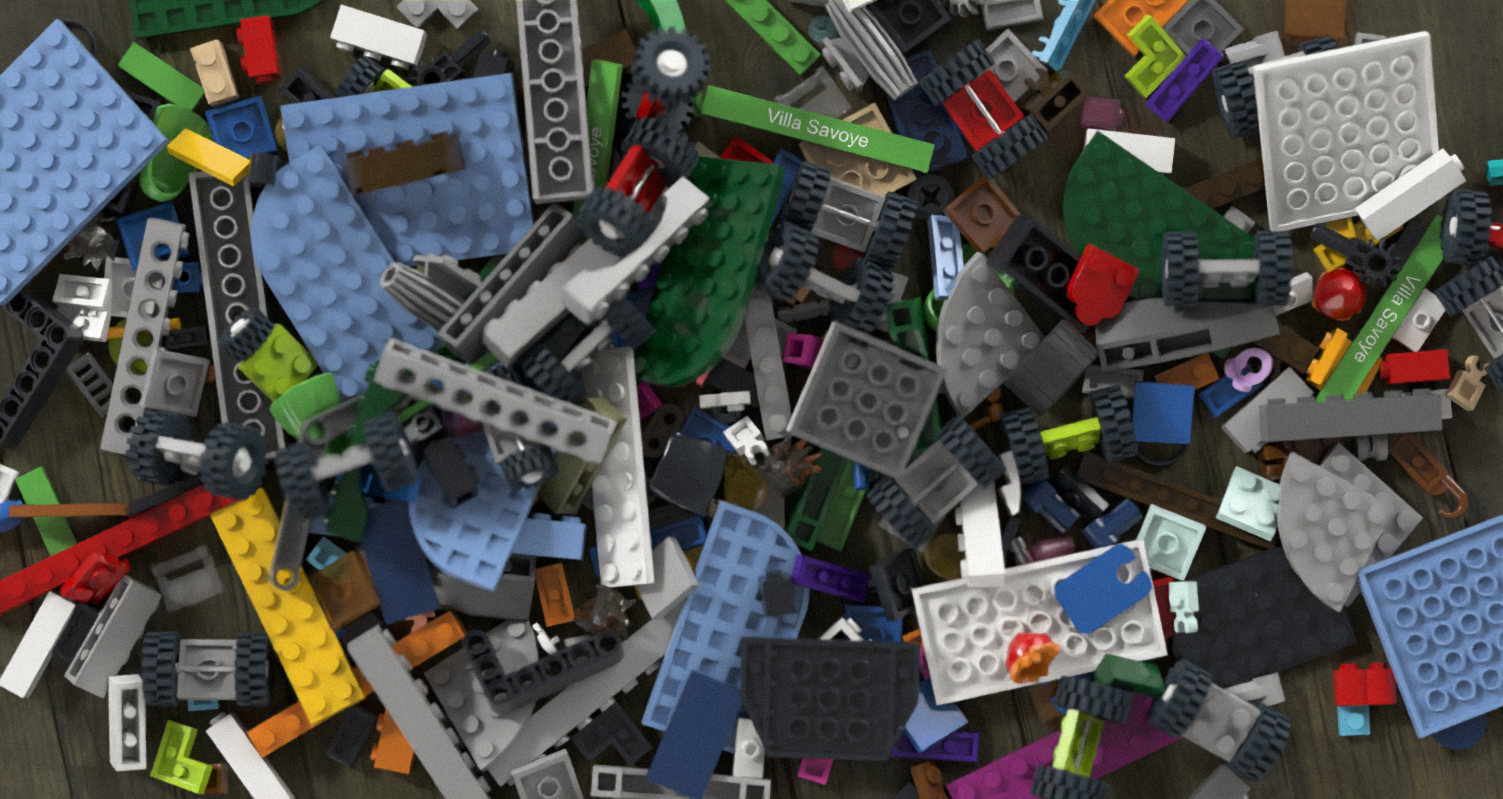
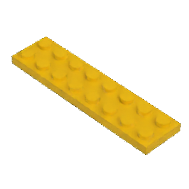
M261 487L256 490L253 496L249 495V499L238 500L210 514L311 725H315L365 699L366 696L302 564L299 570V581L293 589L283 591L273 587L268 582L267 572L271 565L280 519L265 489ZM283 568L277 573V581L279 584H285L289 579V571Z

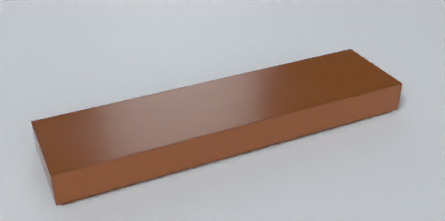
M128 503L10 505L9 518L128 516L125 511Z

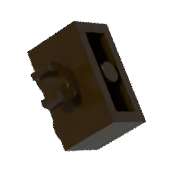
M1037 67L1035 71L1039 74L1040 79L1036 84L1031 78L1026 77L1024 79L1026 86L1036 91L1018 108L1025 117L1032 114L1045 132L1054 127L1090 93L1073 71L1059 69L1049 78L1046 70Z
M1278 323L1279 334L1249 343L1254 348H1262L1268 351L1273 359V374L1269 379L1271 381H1274L1279 376L1280 364L1286 368L1290 367L1297 375L1303 374L1319 349L1280 323ZM1262 362L1257 366L1256 371L1258 373L1262 369Z

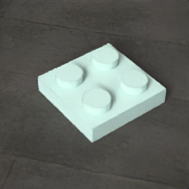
M1236 466L1216 518L1271 541L1278 525L1277 508H1279L1281 488L1275 482Z
M1151 504L1136 540H1144L1149 568L1184 581L1206 530V525Z

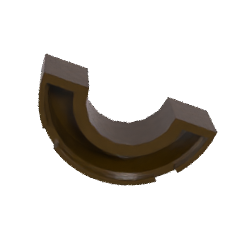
M448 131L431 134L430 141L414 144L413 139L395 143L397 149L388 151L385 150V146L367 149V155H364L363 150L346 153L347 159L343 160L351 195L410 184L466 169L458 134L449 136Z

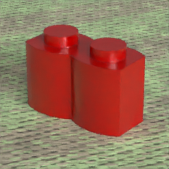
M1358 663L1340 664V670H1333L1334 706L1397 704L1396 680L1392 668H1388L1387 663H1369L1370 669H1358Z

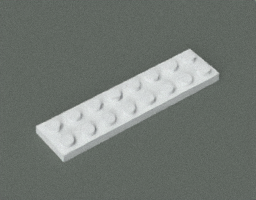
M621 347L605 350L602 353L597 351L590 356L593 362L582 371L583 387L589 393L584 398V402L586 398H607L628 419L592 482L601 588L654 583L633 349L631 347Z

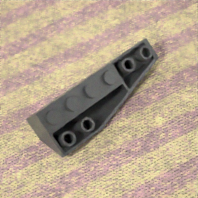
M1154 297L1125 302L1117 316L1113 318L1103 317L1099 323L1095 324L1096 345L1099 350V359L1103 373L1194 356L1280 333L1274 306H1257L1256 303L1197 300L1196 306H1164L1163 298Z
M357 545L354 575L374 582L363 545ZM424 553L439 605L469 616L528 622L535 584L537 555L511 553L493 593L447 575L435 566Z

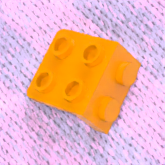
M1338 328L1331 333L1326 332L1319 344L1322 350L1318 358L1313 357L1306 368L1305 373L1308 376L1305 383L1321 391L1353 342L1346 338L1348 333ZM1380 356L1356 393L1367 392L1380 368V361H1382Z

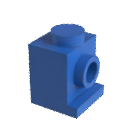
M183 263L182 273L187 272L189 279L183 283L180 279L175 278L173 290H177V294L203 293L204 285L201 263ZM163 276V287H164V285H165V278H164V276Z

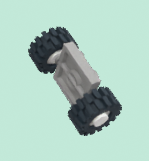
M513 363L508 368L505 365L501 366L499 364L496 365V368L492 369L490 367L486 369L487 372H484L527 389L530 388L524 370L518 363ZM495 400L488 401L494 407L501 406ZM517 411L521 417H529L526 412ZM481 420L495 462L501 467L508 488L511 490H521L524 488L526 490L530 486L534 485L536 487L541 482H548V479L554 478V474L558 473L559 469L550 445L539 441H529L522 435L512 431H501L493 424Z

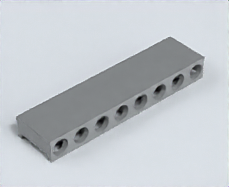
M516 0L533 199L535 204L586 200L594 187L577 0Z

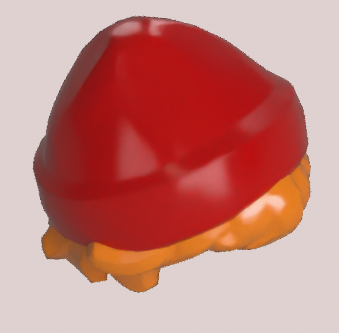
M1345 268L1329 272L1324 271L1313 289L1311 306L1326 317L1347 321L1354 314L1361 312L1367 295L1364 282L1361 283L1359 281V275Z
M1020 632L1016 634L1008 645L1005 660L1010 680L1016 684L1037 682L1039 676H1048V668L1052 660L1058 656L1060 646L1054 643L1045 633Z

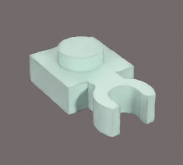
M1170 582L1171 612H1176L1177 615L1174 622L1175 632H1197L1198 624L1193 613L1199 611L1197 582Z

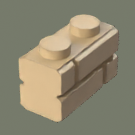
M217 39L192 47L190 50L196 62L195 65L208 104L216 108L241 99L223 44Z

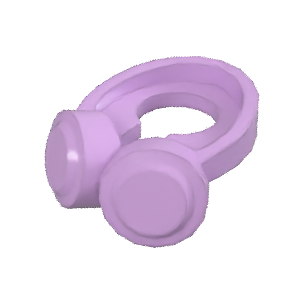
M1250 348L1241 352L1236 358L1226 360L1225 374L1228 378L1233 379L1232 385L1234 388L1242 392H1250L1253 385L1261 383L1270 375L1273 359L1268 351L1262 348ZM1256 356L1261 360L1262 369L1259 373L1250 372L1245 376L1241 375L1242 369L1247 366L1250 357Z

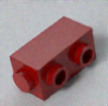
M269 15L240 19L241 28H237L239 45H244L245 56L241 57L243 73L248 74L252 81H257V84L275 82L274 78L281 77L273 19Z
M1447 349L1387 354L1383 356L1384 361H1380V375L1382 379H1386V385L1450 379Z

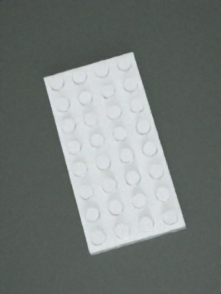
M1139 539L1120 543L1128 546L1136 559L1118 567V580L1123 583H1130L1138 573L1145 570L1152 582L1144 540ZM1114 545L1005 568L1004 586L968 589L967 578H959L911 589L936 705L1060 679L1061 676H1074L1095 671L1106 653L1137 661L1168 655L1153 583L1152 589L1147 596L1089 634L1081 633L1075 628L1057 601L1054 589L1060 581ZM1020 632L1045 633L1054 643L1060 646L1058 656L1052 660L1048 668V676H1039L1037 682L1016 684L1010 680V674L1005 665L1007 648L1014 636Z

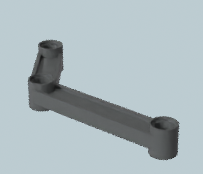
M406 393L405 399L392 407L387 413L406 406L410 402L411 396ZM359 396L305 419L300 426L298 443L306 441L310 445L311 450H313L315 459L324 458L328 441L348 432L352 422L358 421L360 411L356 410ZM317 422L321 425L322 433L317 439H313L310 436L309 429L313 423ZM286 498L271 565L267 572L268 582L273 587L283 591L293 589L299 581V570L311 521L309 519L299 522L294 516L293 510H291L289 501ZM286 568L289 571V579L285 584H279L277 573L281 569Z

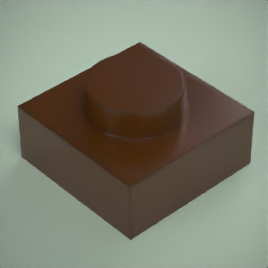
M209 764L213 767L204 794L197 795L227 794L228 764Z

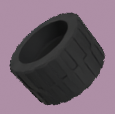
M1062 320L1036 347L1031 355L1005 381V385L1038 416H1042L1098 357L1099 350L1066 320Z

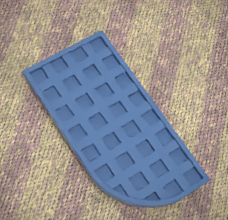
M319 144L276 172L275 186L266 184L253 214L251 242L255 262L323 373L333 374L336 389L342 403L367 391L369 382L365 381V376L369 364L374 365L376 360H381L383 351L390 338L432 354L446 346L437 335V330L403 309L380 286L382 274L387 267L395 262L356 199L351 195V191L323 146Z
M485 348L484 351L476 358L474 362L482 358L490 351L487 348ZM499 362L498 364H496V365L501 364V366H504V364H503L502 362ZM524 370L529 389L533 388L534 391L549 396ZM576 379L582 386H584L583 381ZM460 390L464 396H472L469 391ZM444 410L441 418L453 437L451 441L454 445L459 443L466 456V459L463 460L468 469L473 468L479 477L480 484L477 485L479 496L452 509L423 457L417 470L418 473L422 474V479L415 503L409 502L412 528L421 549L440 570L453 578L494 593L542 482L539 483V486L534 487L533 485L526 490L524 488L521 490H511L508 488L501 467L495 462L482 422L471 420L466 414L455 410ZM546 421L547 426L552 428L557 427V425L554 422ZM551 447L553 455H555L556 450Z
M720 500L694 572L699 587L684 600L641 721L643 725L662 731L666 730L691 669L740 689L742 636L797 638L808 608L809 588L792 584L796 613L766 617L762 612L758 577L765 576L766 571L777 569L783 570V573H788L792 577L797 554L801 555L791 537L772 519L763 514ZM742 703L737 716L750 717ZM737 717L723 747L724 751L734 753Z

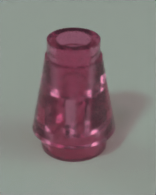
M1069 535L1036 541L1035 545L1029 548L1034 562L1070 555L1076 551L1074 542Z

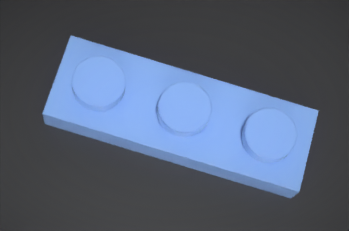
M931 215L927 219L934 294L935 300L945 301V299L948 300L957 282L955 281L957 275L964 267L960 231L947 216Z

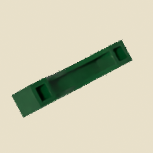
M921 297L888 303L886 305L888 307L886 313L894 346L932 363ZM938 393L911 453L912 461H915L939 439L935 433L943 427Z
M376 360L374 365L369 364L365 381L369 382L366 394L361 393L356 407V410L360 411L358 421H353L349 429L348 438L352 439L350 448L367 445V437L364 432L365 420L386 414L392 407L405 399L406 392L398 389H387L381 383L374 381L380 360ZM403 369L407 375L412 376V370ZM345 450L343 451L341 458L347 456ZM361 466L343 472L340 479H335L331 490V496L335 497L332 508H330L331 511L324 514L322 524L326 525V533L357 542H362L371 513L364 496Z
M821 446L818 451L820 456L814 460L811 469L820 468L821 470L813 472L807 477L785 530L797 546L812 551L815 546L837 484L848 460L847 457Z

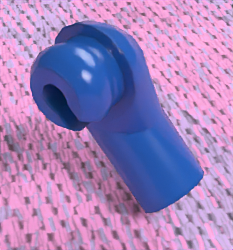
M856 461L853 463L854 489L867 490L869 489L868 474L873 468Z

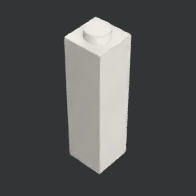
M1441 149L1354 210L1372 236L1379 241L1464 183L1466 179L1461 171L1465 168L1455 154L1450 157L1444 149Z
M61 590L59 592L49 591L0 678V686L22 698L30 697L53 656L52 650L79 603L73 599L64 598Z
M222 712L210 721L212 727L206 730V732L254 799H295L266 756L261 757L248 736V731L235 713L226 715L225 712Z

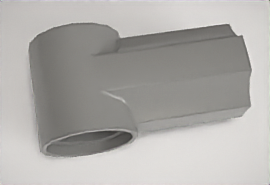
M1278 31L1253 38V41L1223 50L1226 65L1242 61L1246 67H1251L1285 57Z
M1278 672L1253 678L1251 682L1224 688L1227 692L1252 706H1258L1259 703L1270 706L1285 701Z

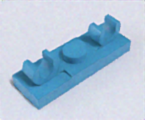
M1096 0L1058 1L1064 8L1054 22L1050 39L1047 37L1039 38V41L1046 45L1044 51L1037 52L1033 50L1032 52L1051 71L1057 72L1062 68Z

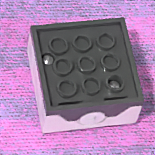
M832 321L786 431L900 480L947 369Z

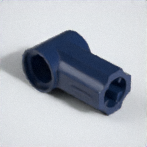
M1045 479L1032 482L1020 495V499L1036 514L1040 513L1056 530L1063 534L1080 515L1057 495L1058 492Z
M1126 498L1107 514L1099 516L1088 524L1081 532L1094 549L1113 545L1120 539L1119 536L1133 527L1143 517L1136 506Z

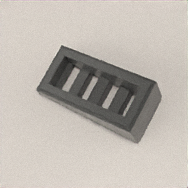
M88 352L69 365L66 371L100 417L103 418L108 413L110 400L102 406L99 401L112 393L114 383L94 354ZM91 364L93 368L80 376L78 372ZM98 374L100 376L99 379L89 386L86 385L85 382L94 375ZM105 383L107 388L94 396L92 392Z

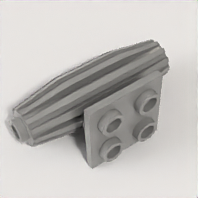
M828 0L825 8L841 38L829 40L826 37L823 39L824 49L822 52L832 68L836 65L842 71L839 73L840 79L849 91L855 89L858 94L861 93L868 76L893 100H897L917 85L918 82L902 51L869 8L863 6L848 12L843 0Z
M430 253L427 256L415 255L413 261L425 267V274L401 263H392L382 274L380 286L403 309L438 332L466 302L463 298L482 284L479 281L481 277L478 274L467 269L465 271L458 267L459 262L448 255H443L442 257Z

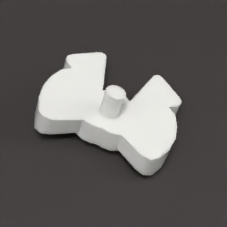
M535 623L532 627L539 634L537 637L541 646L550 655L558 652L554 644L560 641L557 636L550 639L541 625Z

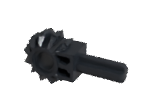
M481 29L450 56L444 51L437 58H431L430 66L427 65L424 59H421L420 64L423 69L419 70L413 66L411 71L417 77L408 78V83L416 86L426 85L427 78L432 75L439 76L440 83L461 79L465 75L461 69L491 43L490 37Z
M1316 223L1310 233L1311 239L1346 256L1345 262L1354 267V273L1364 270L1365 273L1359 278L1361 283L1368 276L1372 277L1370 281L1371 288L1375 287L1376 278H1380L1381 286L1386 287L1387 282L1384 278L1386 275L1392 281H1396L1397 277L1390 272L1391 269L1402 271L1401 265L1392 264V261L1400 260L1402 255H1390L1396 248L1395 244H1391L1387 250H1384L1385 239L1383 238L1379 241V248H1375L1373 239H1369L1366 242L1357 237L1356 241H1353L1320 223ZM1381 255L1385 258L1386 266L1383 270L1374 271L1370 268L1369 260L1372 256Z

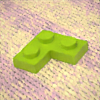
M1148 14L1127 34L1144 56L1124 75L1137 92L1145 98L1186 57L1156 20Z
M168 720L150 776L197 794H204L213 766L189 758L198 729L177 721Z

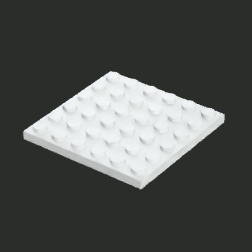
M1427 31L1253 66L1269 227L1271 231H1285L1316 223L1357 216L1358 214L1354 210L1356 207L1439 151L1430 34Z

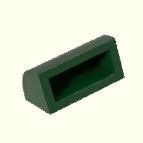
M1106 653L1093 672L1096 683L1124 692L1157 698L1165 691L1158 667L1154 664Z

